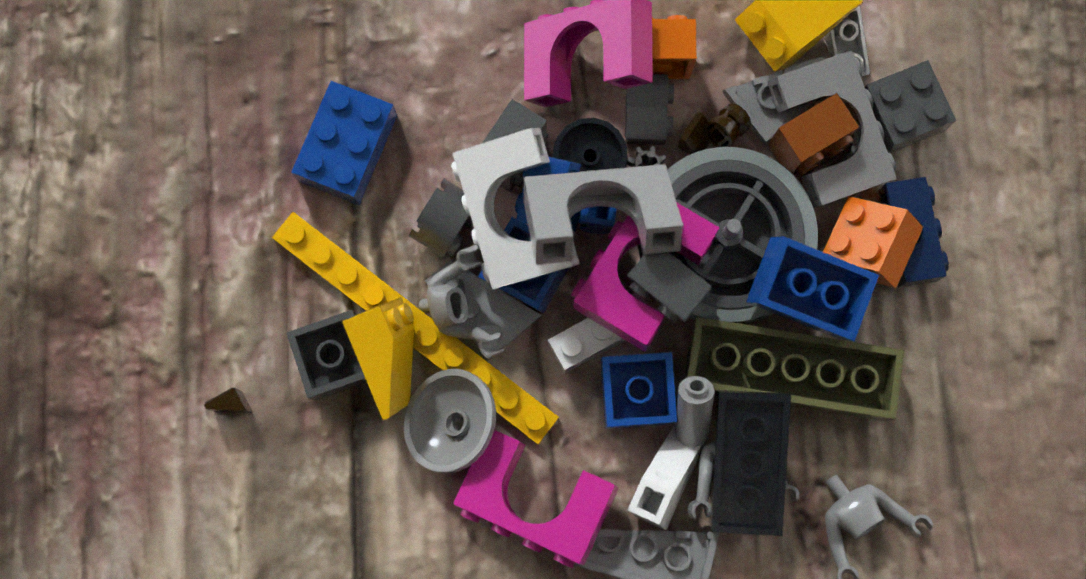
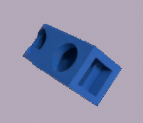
M592 206L582 209L579 217V229L592 234H609L615 224L617 209L608 206Z

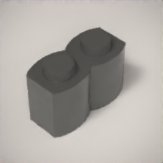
M653 74V83L626 89V144L665 145L667 136L673 135V116H667V104H673L674 84H668V74Z

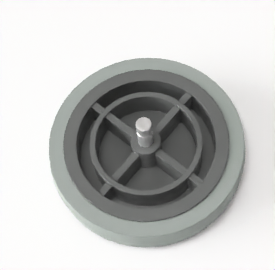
M716 147L686 156L667 170L676 202L720 227L717 237L699 265L675 251L669 252L712 286L711 291L689 318L694 320L696 317L749 324L771 316L774 313L749 304L746 301L770 237L785 236L817 250V220L806 191L794 175L783 165L753 150L737 147ZM642 244L637 245L640 259L644 255Z

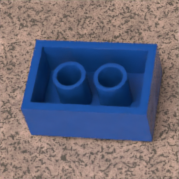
M330 81L291 171L293 176L300 183L360 205L397 118L394 105Z
M785 236L770 237L746 302L834 338L855 341L879 275Z

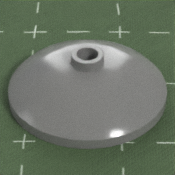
M461 369L439 371L427 378L411 397L404 419V436L407 447L414 459L423 467L440 473L457 472L473 464L486 450L495 429L496 407L490 389L478 376ZM464 421L463 427L460 430V424Z

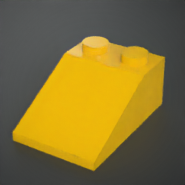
M755 0L734 20L774 72L794 64L859 7L863 1Z
M401 297L342 321L383 420L390 418L406 407L411 396L414 342L412 322L414 317L409 305L403 303Z

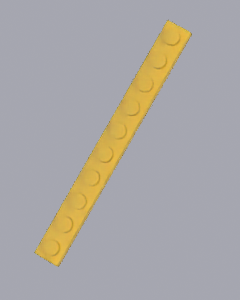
M292 212L272 236L277 243L365 311L401 297L403 303L409 305L414 317L412 322L414 327L413 348L442 371L461 369L482 379L492 393L496 413L537 445L540 444L559 419L556 414L459 339L441 333L432 318L296 213Z

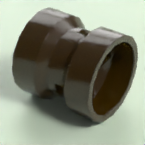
M732 103L727 104L720 110L718 116L713 117L704 126L705 135L715 147H731L736 142L737 137L744 135L751 127L750 116L741 106Z

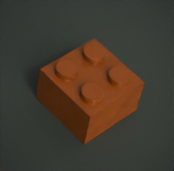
M836 93L779 127L768 146L781 165L793 175L799 173L802 177L818 167V163L825 159V156L831 160L847 149L846 146L854 141L852 136L859 126Z

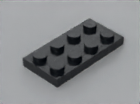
M718 390L711 532L783 536L791 408L790 394Z

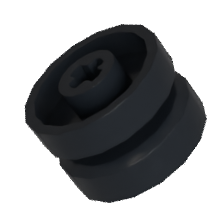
M594 117L578 119L566 125L557 136L553 148L554 158L581 164L579 172L625 168L628 159L627 145L620 131L608 121ZM588 157L595 159L593 162H587L586 160Z

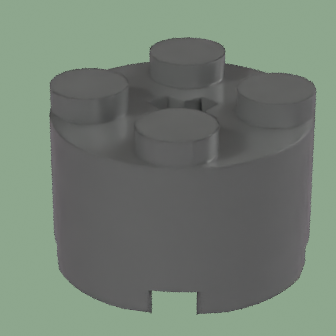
M445 178L441 181V187L444 190L436 188L417 219L419 223L416 227L420 228L417 232L412 229L409 234L410 238L443 258L446 254L454 256L464 238L459 233L464 225L469 228L473 225L471 215L468 216L463 208L462 196L464 191Z

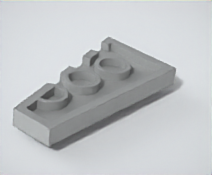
M600 529L585 565L576 562L574 565L622 579H709L720 533Z

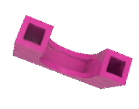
M592 0L590 5L567 7L562 13L540 15L538 20L524 23V101L545 108L571 102V64L573 55L580 42L587 35L599 30L603 40L604 82L623 89L653 83L652 2L648 0Z
M677 203L683 223L680 251L675 252L699 265L717 237L720 227ZM628 215L623 223L619 220L615 223L608 236V239L612 240L605 251L599 249L590 264L593 271L587 280L583 278L579 280L571 296L575 298L573 309L645 352L662 326L665 315L632 296L620 282L617 269L622 257L630 249L641 244L637 226Z
M494 430L491 441L484 453L471 464L453 502L454 505L462 508L460 515L476 523H479L481 518L493 523L491 530L510 538L513 532L524 538L522 545L539 553L542 552L543 547L556 553L554 556L555 561L570 568H573L575 562L585 565L619 488L583 470L566 508L560 515L545 523H527L514 512L508 497V486L511 476L526 445Z

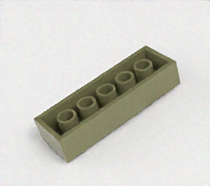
M696 317L691 327L684 379L691 376L706 378L712 383L714 394L717 395L718 390L787 393L791 395V407L887 422L896 419L904 350Z

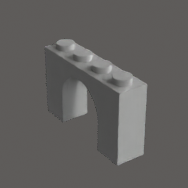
M852 50L776 76L767 82L778 113L809 102L824 101L837 93L859 126L852 136L854 141L851 143L848 152L839 162L801 177L813 208L897 179L894 172L896 170L895 160L886 150L883 141L885 138L884 129L881 123L876 121L872 110L874 105L872 95L864 87L861 79L862 67L859 60L853 56Z
M665 164L524 177V207L536 265L572 261L573 233L570 218L578 211L592 206L613 207L628 214L637 226L644 254L680 251L683 223Z

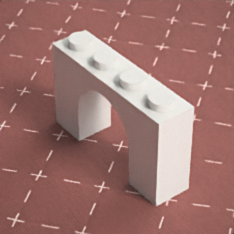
M529 128L452 153L454 157V162H452L453 174L456 180L461 182L464 191L462 196L463 208L468 216L471 215L474 226L472 239L474 244L478 246V249H481L484 263H482V273L486 282L491 284L492 289L580 264L573 243L572 261L536 265L531 241H522L511 237L500 227L495 217V195L505 179L515 173L550 163L540 128Z

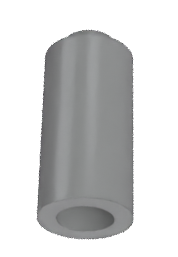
M700 376L685 378L678 388L675 435L678 441L686 446H700L708 440L710 435L714 387L706 378Z

